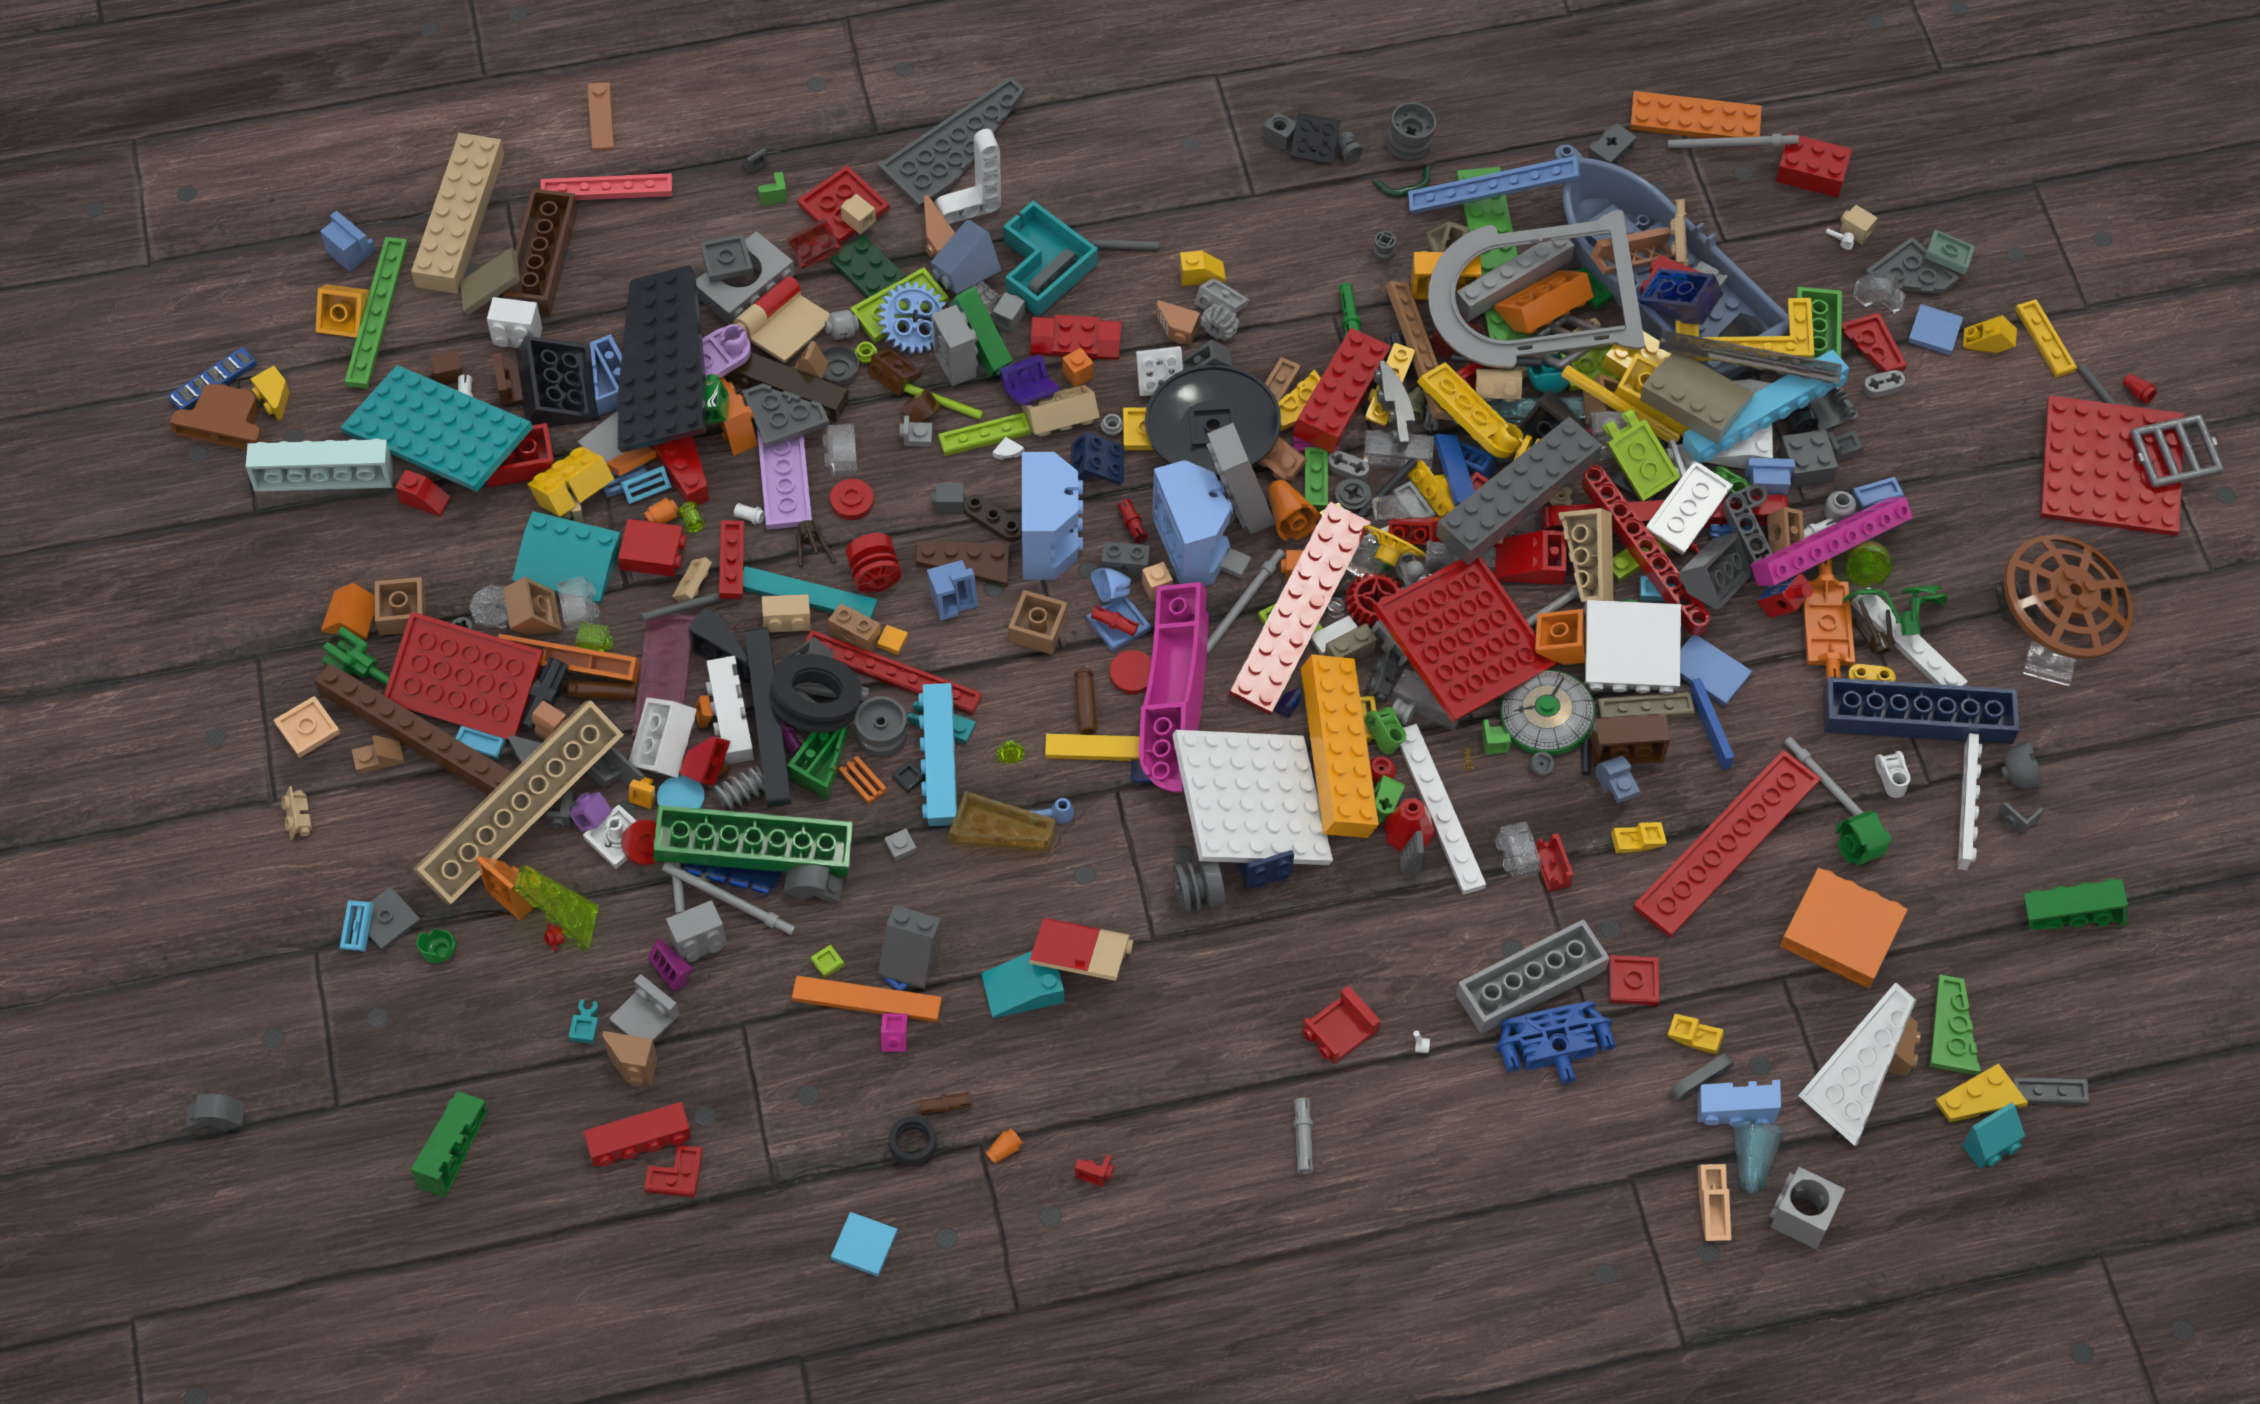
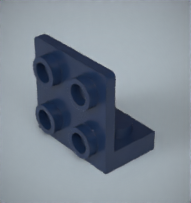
M1087 431L1083 433L1071 446V466L1078 471V480H1084L1091 474L1121 485L1124 482V445Z
M1289 850L1251 863L1237 862V867L1246 889H1258L1269 882L1284 881L1289 878L1293 870L1294 852Z

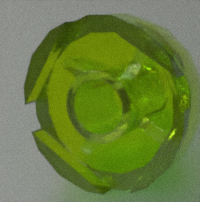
M1863 541L1852 547L1846 556V572L1849 579L1857 585L1868 587L1870 586L1869 583L1878 582V584H1881L1889 578L1892 572L1890 553L1885 546L1877 541Z

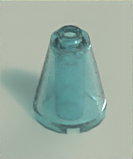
M1753 1121L1734 1122L1733 1134L1739 1185L1744 1187V1191L1757 1193L1759 1189H1763L1766 1185L1783 1138V1128L1763 1122L1761 1125L1753 1124Z

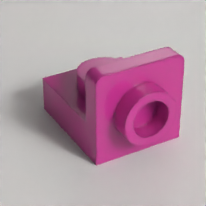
M883 1013L881 1026L882 1051H906L907 1014Z

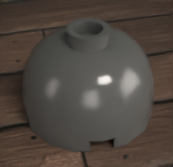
M2029 741L2012 747L2004 758L2005 766L2001 767L2004 779H2009L2012 785L2020 790H2033L2043 787L2037 760L2031 755L2034 752Z

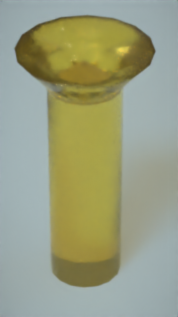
M1466 748L1464 750L1466 762L1464 769L1471 770L1474 768L1471 762L1470 748Z

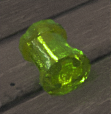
M695 502L685 503L678 509V514L684 518L685 528L688 532H697L705 525V520L700 517L697 511L698 505Z

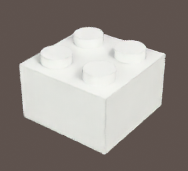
M492 298L487 322L493 345L518 348L525 336L540 338L542 324L537 303Z

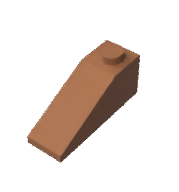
M610 82L588 84L592 151L614 150L613 101Z
M926 195L924 196L927 246L925 248L929 257L933 258L952 238L955 232L930 197Z

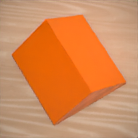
M355 583L335 590L321 631L338 635L339 629L344 627L359 638L367 640L375 617V595Z

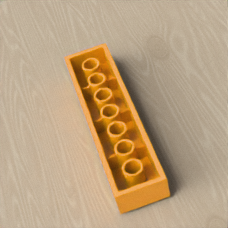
M1311 654L1301 667L1323 834L1368 838L1379 823L1355 659Z

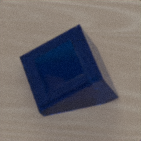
M1296 688L1286 692L1274 711L1286 718L1291 717L1300 703L1301 689Z

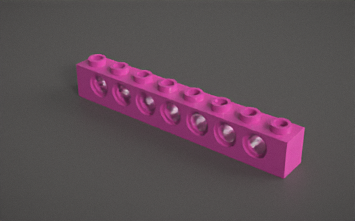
M1887 498L1752 563L1751 567L1757 585H1776L1912 519L1907 498Z

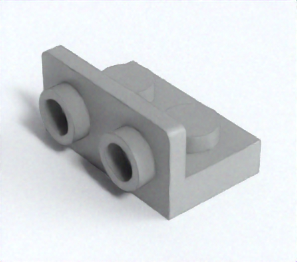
M1212 278L1199 287L1194 304L1204 311L1214 303L1218 305L1223 304L1225 308H1230L1231 312L1237 313L1247 307L1249 299L1217 279Z

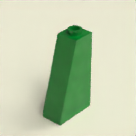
M973 286L955 296L950 307L957 305L960 313H965L968 327L974 329L977 335L975 345L978 354L976 356L990 377L995 374L1001 376L999 368L1010 365L1013 360L977 289Z

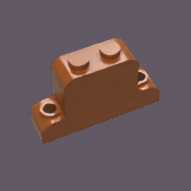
M208 384L203 388L193 410H177L173 413L170 420L174 435L242 450H247L249 443L263 442L260 434L261 429L254 425L259 413L255 396L251 391L243 388L236 389L225 384Z

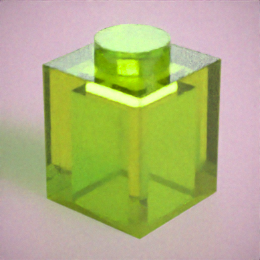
M581 622L575 643L576 647L607 652V649L610 650L612 648L613 636H610L608 626Z

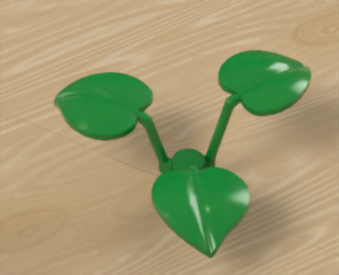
M1939 585L1905 588L1901 590V593H1912V599L1909 600V603H1912V611L1902 612V617H1899L1887 591L1882 589L1854 591L1843 598L1842 604L1852 597L1865 594L1883 596L1895 617L1896 624H1901L1902 636L1921 634L1919 622L1920 604L1932 602L1944 606L1948 596L1947 594H1935L1936 591L1942 589V586ZM1920 592L1932 593V595L1916 597Z

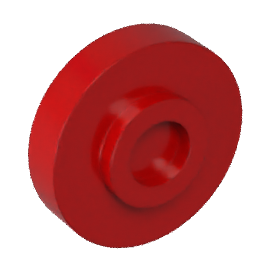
M843 480L837 483L830 493L831 508L837 516L846 520L863 518L873 508V491L862 480Z
M647 819L638 820L624 830L621 846L625 856L632 863L639 866H649L658 862L654 861L656 822Z

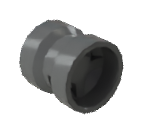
M1345 132L1338 136L1336 147L1339 151H1342V156L1346 162L1355 161L1363 154V148L1360 143L1356 142V137L1352 132Z
M1381 231L1376 234L1373 255L1379 261H1389L1394 257L1396 236L1390 231Z

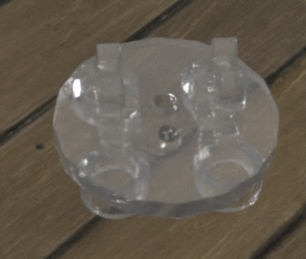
M489 584L488 587L482 588L475 593L470 603V611L476 623L485 627L504 628L508 625V613L504 603V587Z

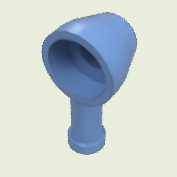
M1060 798L1050 809L1029 810V817L1031 822L1052 818L1058 824H1067L1074 817V808L1069 800ZM1059 806H1065L1066 808L1061 809Z

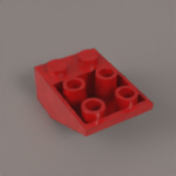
M1541 530L1505 537L1503 544H1494V576L1498 581L1563 585L1566 573V540L1563 531Z

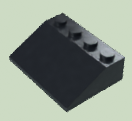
M525 336L516 350L525 419L530 421L532 426L547 423L548 427L598 421L600 417L596 405L589 345Z

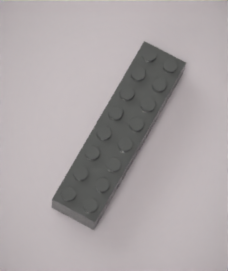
M1569 416L1438 521L1436 536L1464 562L1470 565L1599 461L1602 444Z

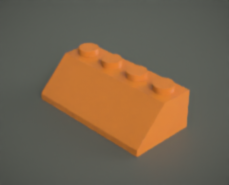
M1557 270L1494 304V309L1513 331L1528 335L1535 333L1537 328L1553 323V319L1569 314L1573 308L1584 306L1586 301L1594 296L1587 273Z

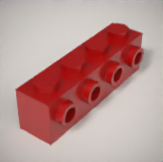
M682 1102L584 1130L594 1167L609 1166L613 1161L632 1159L638 1154L647 1151L656 1152L664 1146L670 1144L679 1145L691 1138Z

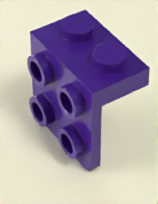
M1040 354L999 368L1005 394L1018 404L1029 405L1038 398L1052 397L1055 392L1060 390L1059 385L1048 377L1043 356Z

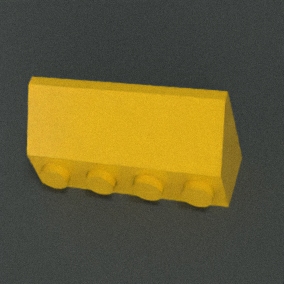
M1635 353L1614 394L1683 436L1684 432L1690 430V428L1640 400L1642 386L1659 364Z

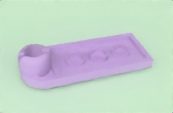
M728 325L702 338L706 377L708 374H715L721 378L743 365L751 355L750 341L746 331L740 325Z

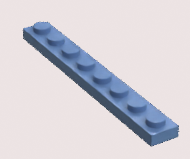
M1576 155L1408 191L1410 212L1416 214L1581 179L1579 159Z

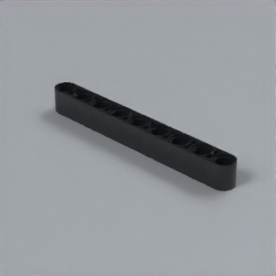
M765 627L746 630L745 638L767 806L772 808L791 805L792 800L781 718L773 710L769 700V690L774 673L769 629Z

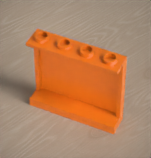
M1818 867L1782 939L1780 947L1870 989L1908 909L1896 901H1889L1881 897L1875 891H1868L1851 880L1842 879L1832 871L1823 870Z

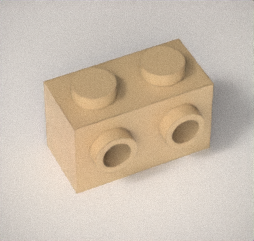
M1476 369L1475 392L1484 401H1493L1496 398L1503 399L1506 402H1514L1516 399H1521L1522 372L1521 370Z
M808 594L763 596V628L768 627L769 632L810 631Z

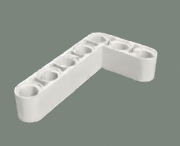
M990 129L980 130L974 136L976 186L940 196L935 201V206L948 224L994 212L1001 206L1000 149Z

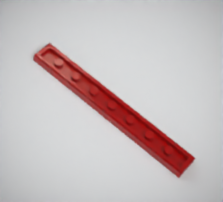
M814 630L810 631L805 640L807 642L812 637H815L834 652L833 659L842 662L852 671L918 696L919 693H923V685L951 683L953 709L972 716L982 698L981 692Z

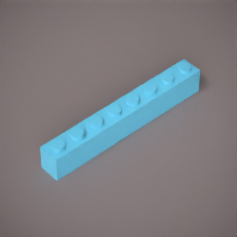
M1832 349L1754 393L1753 398L1719 444L1690 429L1683 434L1682 446L1698 463L1710 461L1721 451L1731 449L1737 442L1749 439L1760 429L1768 428L1776 420L1786 418L1792 411L1804 408L1815 398H1821L1831 389L1844 385L1848 378L1849 367Z

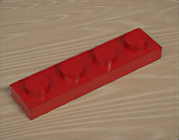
M721 520L719 599H742L744 521Z

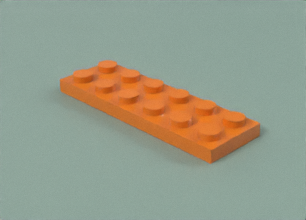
M1634 91L1630 130L1705 139L1759 137L1762 106Z

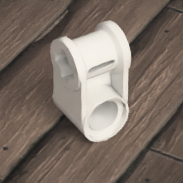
M1896 751L1895 754L1886 756L1876 755V769L1882 779L1886 793L1893 798L1903 797L1911 778L1902 752Z

